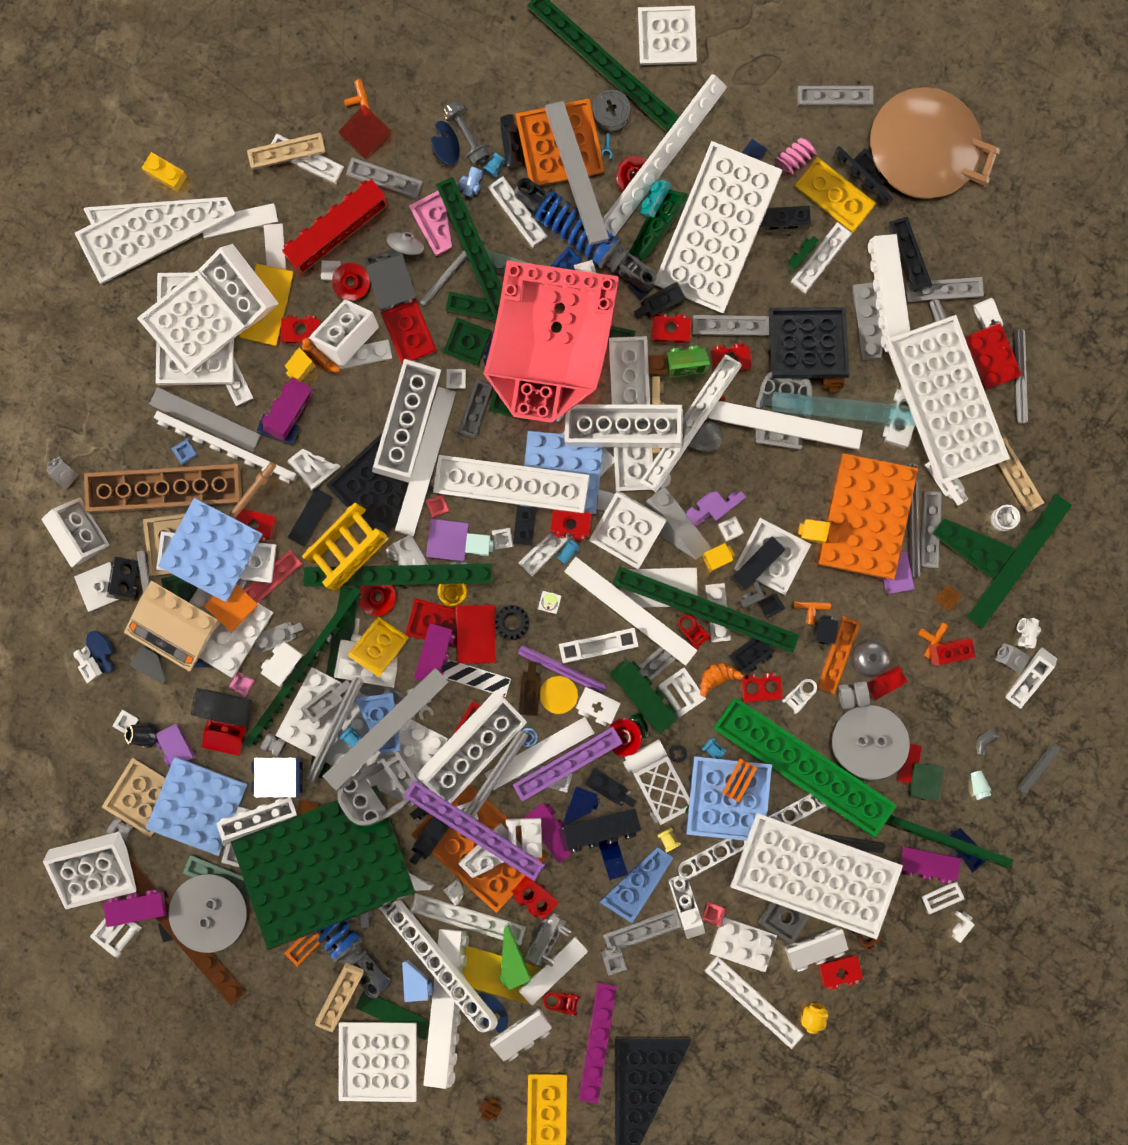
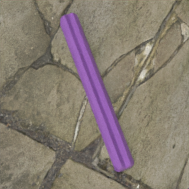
M524 645L518 651L519 655L600 694H603L607 688L606 684Z

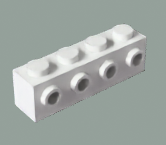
M291 797L287 799L280 798L275 803L260 805L255 810L240 812L232 818L225 817L216 824L223 846L231 844L233 840L296 817L297 814Z

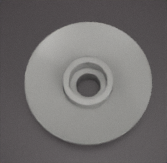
M394 232L387 236L389 246L398 252L418 255L424 250L423 243L409 232Z

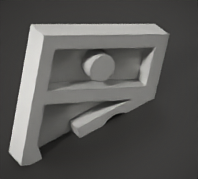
M304 449L288 459L287 462L311 490H314L341 468L339 464L330 463L325 458L318 455L315 456Z

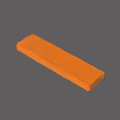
M842 616L837 630L836 642L830 649L817 689L836 694L861 622Z

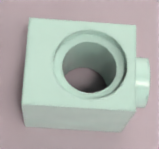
M467 533L465 553L489 556V552H493L494 541L490 540L491 537L488 535Z

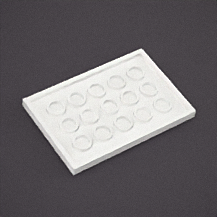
M194 272L158 273L157 302ZM234 339L188 376L184 375L156 342V385L233 384Z

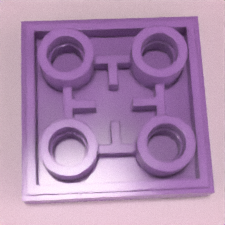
M430 519L426 557L464 562L469 523Z

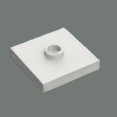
M111 562L74 576L88 612L118 601V599L106 597ZM118 585V590L123 593L121 586Z

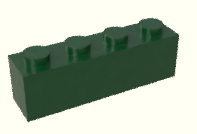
M626 658L609 674L654 730L661 734L677 720L674 716L676 712L670 704L666 706L663 703L664 697L658 690L654 691L651 688L653 683L650 679L638 672L641 670L634 660L630 662Z

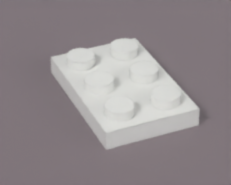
M724 917L721 927H718L710 954L766 972L777 935Z

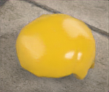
M439 584L438 586L439 599L445 605L456 606L461 604L466 598V586L464 584Z

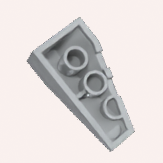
M665 487L642 504L667 519L659 533V536L664 540H667L695 560L711 549L710 545Z

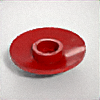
M631 155L619 164L616 178L619 187L623 191L646 162L643 157Z
M356 263L342 264L335 270L332 276L333 290L344 300L355 301L362 298L370 286V278L367 271ZM353 280L354 285L349 286L347 281Z
M393 585L361 586L362 592L360 594L362 598L359 601V605L364 612L372 616H381L393 608L396 601V592ZM378 594L382 596L380 601L376 600Z
M627 718L615 720L609 729L611 727L615 729L623 744L612 749V751L621 757L635 754L642 742V734L638 725Z

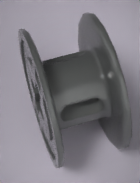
M612 89L600 93L593 103L592 113L595 123L606 131H616L624 127L630 116V103L625 94ZM609 104L612 110L615 109L614 116H612L611 112H608Z

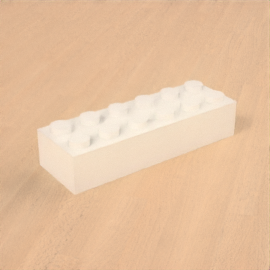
M404 359L372 472L405 482L410 481L441 369Z
M577 404L566 412L565 444L567 447L682 448V405Z
M494 692L415 777L426 788L452 803L521 730L527 721L504 697Z

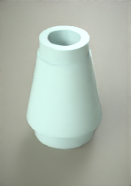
M982 770L971 773L973 796H976L977 800L991 797L992 790Z

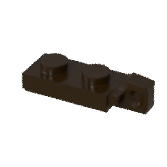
M529 662L528 672L523 671L519 702L520 715L538 716L541 677L540 673L536 672V662Z

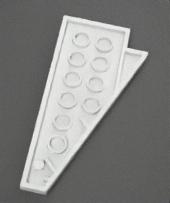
M227 197L86 207L84 211L91 225L75 232V235L99 283L103 284L236 216V213Z

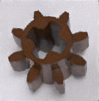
M823 378L824 389H829V393L840 392L839 388H844V378Z
M494 1097L490 1100L485 1098L478 1110L482 1113L481 1118L487 1122L490 1119L495 1121L502 1110V1107L498 1106L500 1101Z

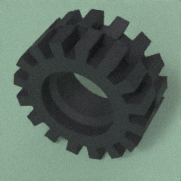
M516 605L503 607L495 617L496 630L505 639H520L529 629L530 621L526 611ZM510 615H515L520 620V625L515 630H509L505 626V619Z

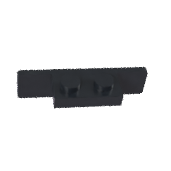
M840 146L836 148V158L841 163H846L850 167V172L856 177L859 176L869 190L873 189L877 193V198L882 203L886 202L889 205L894 198L882 187L887 179L875 166L873 155L864 148L853 159Z

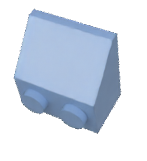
M405 959L402 962L405 1002L429 1000L430 995L433 993V982H429V976L411 960Z

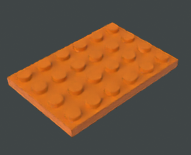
M843 453L828 518L830 523L826 542L822 545L818 564L895 580L918 468Z
M469 784L451 804L457 807L471 802L479 791ZM486 799L477 812L479 818L477 821L491 830L501 823L508 830V826H506V819L508 818ZM429 814L411 836L417 840L433 818V815ZM516 826V839L522 845L521 829ZM450 827L431 854L497 913L512 897L513 893L511 891L525 875L503 862L472 878L459 865V862L478 844ZM542 849V858L536 859L543 862L549 855Z

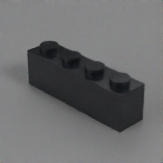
M634 808L563 826L558 830L564 852L570 850L571 853L582 851V847L589 846V849L599 847L600 842L607 841V844L618 842L620 837L625 836V840L637 837L636 833L641 831L636 809Z

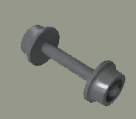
M461 100L450 102L444 108L446 121L456 119L472 150L466 154V158L470 159L474 165L481 162L484 163L490 157L489 145L487 143L478 145L462 116L468 111V107L464 106Z

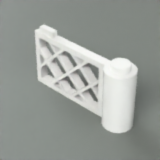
M659 739L640 748L635 754L625 757L626 761L623 763L628 772H633L652 809L650 815L654 823L659 822L662 825L685 813L687 806L682 809L674 806L678 796L685 798L688 806L690 798ZM664 762L669 766L667 776L657 773L658 766ZM645 772L653 774L650 785L642 783L639 775ZM656 775L666 778L663 789L653 786ZM669 779L677 782L678 788L676 793L666 790ZM652 788L662 791L659 802L651 800L649 795ZM665 792L675 795L672 806L661 803ZM660 805L671 808L669 816L661 819L658 813Z

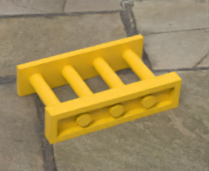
M357 503L349 506L346 512L302 555L303 559L313 564L316 562L327 575L322 583L326 588L334 592L389 539L384 532L376 528L374 530L371 529L361 516L366 509ZM355 521L367 535L360 544L348 530ZM341 535L353 547V551L347 557L334 543ZM328 549L340 561V565L334 571L321 557Z

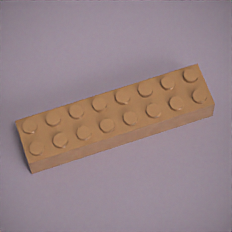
M238 464L84 473L85 511L92 514L189 508L194 498L209 506L236 505L242 498L241 466Z

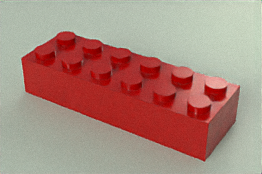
M372 179L363 181L358 186L359 189L357 191L348 193L343 198V202L339 205H333L328 210V214L324 217H318L313 222V226L309 229H303L298 234V238L294 241H288L283 246V254L299 275L389 205L385 194Z

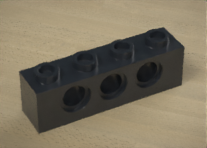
M810 206L767 208L758 232L809 229L811 226Z

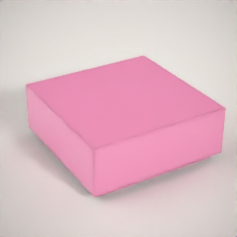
M238 671L229 689L246 698L255 680Z

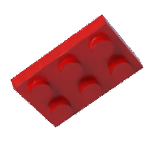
M1001 322L964 336L986 390L1022 376Z

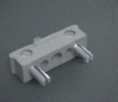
M551 912L541 922L539 928L533 930L531 933L533 939L529 945V951L525 956V960L543 966L544 963L551 967L554 966L552 963L555 964V961L548 957L560 933L567 937L571 934V931L564 927L566 921L561 919L558 914Z

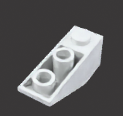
M680 876L668 879L686 938L689 939L705 934L703 922L689 881L681 879Z

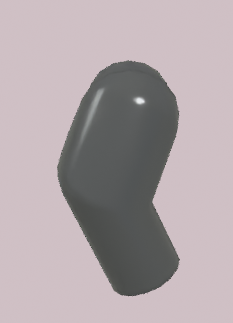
M987 730L979 736L977 744L978 755L987 754V745L992 741H996L999 737L996 731Z

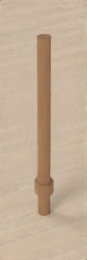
M270 462L263 472H259L255 477L256 481L228 516L233 519L238 516L258 489L269 480L270 474L277 467L275 463Z

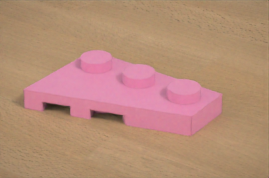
M436 191L409 205L435 257L452 249L446 208L439 192Z

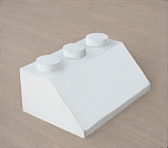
M344 300L313 332L309 340L329 360L343 366L379 326L373 312L348 300Z
M80 497L51 509L41 519L71 568L89 560L110 546L92 515L85 511V504Z
M340 640L334 678L352 681L356 676L363 679V683L394 688L397 656L383 674L378 677L348 656L357 642Z
M839 926L797 941L792 945L784 946L792 969H797L798 972L808 969V965L814 962L816 965L822 964L830 956H834V958L845 955L844 951L848 950L844 932Z
M538 1007L491 1039L490 1045L503 1061L507 1059L511 1061L519 1055L518 1051L523 1048L527 1050L535 1044L534 1040L539 1037L543 1039L551 1033L552 1025L540 1007Z

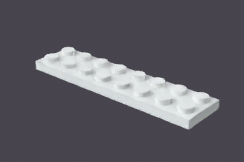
M647 336L609 338L612 405H650ZM614 447L616 491L651 490L640 481L653 463L652 448Z
M439 455L433 493L584 514L590 476Z

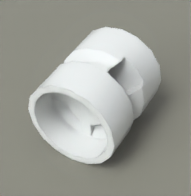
M1003 505L997 508L991 515L993 527L1002 532L1013 529L1020 521V513L1012 505Z

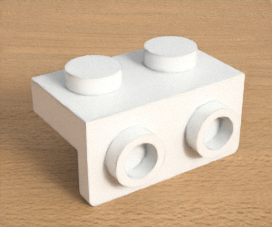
M407 536L386 549L388 557L393 561L394 565H429L412 536Z

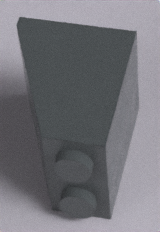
M390 249L364 258L380 309H391L397 303L402 302V304L412 302L413 298H416L401 252Z

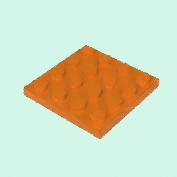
M590 99L564 103L588 177L605 173ZM545 108L516 113L515 116L529 179L539 187L568 181Z

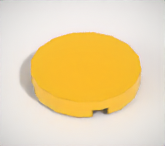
M551 677L541 687L540 701L544 708L551 713L564 714L570 711L577 702V688L566 677Z

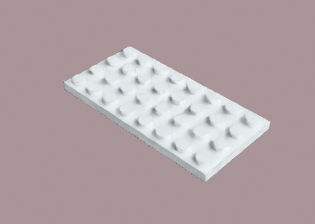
M711 141L654 285L665 288L678 281L686 298L724 313L783 170Z
M956 315L885 340L938 485L1010 459Z
M311 667L275 736L316 757L341 703L315 723L311 722L301 708L331 684L337 682L341 685L342 683ZM358 692L356 698L367 696ZM354 701L326 760V763L332 766L351 749L344 740L339 738L350 726L353 727V730L361 738L370 731L356 701ZM410 719L398 730L401 749L398 753L415 776L444 746L448 738ZM378 750L360 768L367 767L381 758L385 760L391 758L395 752L381 754ZM385 768L367 779L370 786L377 785L378 789L399 801L404 800V797ZM410 802L408 806L413 807L414 803Z
M756 813L730 887L877 939L903 865Z

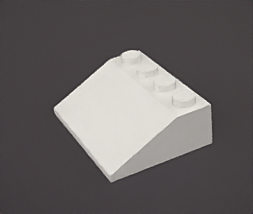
M120 832L49 849L43 860L65 910L134 893L137 890L127 847Z

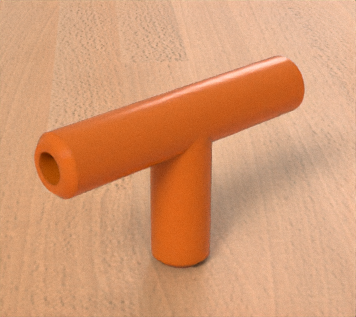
M361 79L355 81L358 96L345 99V106L348 107L361 103L364 117L371 116V111Z
M793 601L792 607L793 609H808L807 624L814 625L816 610H831V603Z
M942 623L936 635L922 628L918 635L930 641V645L940 643L949 626ZM928 647V649H927V651L925 652L924 656L927 657L928 659H931V657H930V651H929V647Z

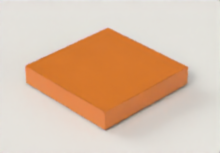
M237 584L227 602L213 596L204 605L231 633L259 606Z

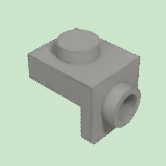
M60 457L51 460L47 465V473L65 489L79 476Z
M1003 643L998 650L995 660L1018 673H1022L1030 656L1014 646Z
M610 946L601 952L608 976L627 970L619 946Z

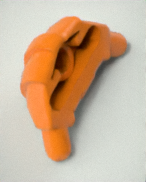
M303 339V351L315 365L328 372H338L340 370V367L335 362L329 360L309 339Z
M725 663L712 664L703 673L700 695L706 697L708 691L712 690L713 687L730 679L736 678L741 680L744 674Z

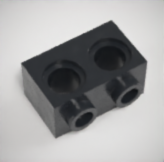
M517 506L513 539L514 546L533 548L536 507Z
M114 557L106 594L107 598L130 601L132 596L135 597L137 586L134 585L135 578L139 577L140 572L139 567H137L138 561ZM127 566L130 569V574L122 573L121 567ZM118 585L126 586L127 592L121 593L118 590Z
M823 615L821 618L816 619L812 642L834 645L839 621L834 620V616Z

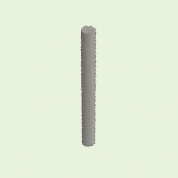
M465 251L460 254L421 298L419 303L423 307L467 259Z

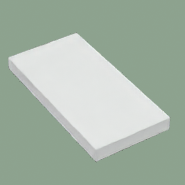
M697 568L628 569L698 596ZM620 588L622 593L642 608L670 607Z

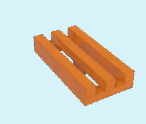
M739 759L722 794L740 802L757 767ZM742 764L744 768L734 788L729 793L727 791ZM748 768H750L751 771L738 796L736 797L735 793Z
M320 934L313 935L292 956L290 953L307 936L299 938L284 954L298 967L322 943L317 942L299 961L295 958L318 938Z

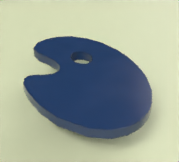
M438 121L435 123V128L440 138L436 136L431 138L433 150L441 162L446 165H453L457 162L460 153L458 138L448 123Z
M99 631L89 632L86 637V646L90 650L89 658H94L102 673L112 672L113 665L107 659V654L113 653L109 641Z
M479 993L478 995L493 1014L498 1013L500 1015V1019L497 1020L496 1031L502 1033L508 1025V1015L505 1007L494 996ZM472 1002L471 1010L476 1012L477 1006ZM487 1018L483 1019V1024L485 1027L487 1022H489Z

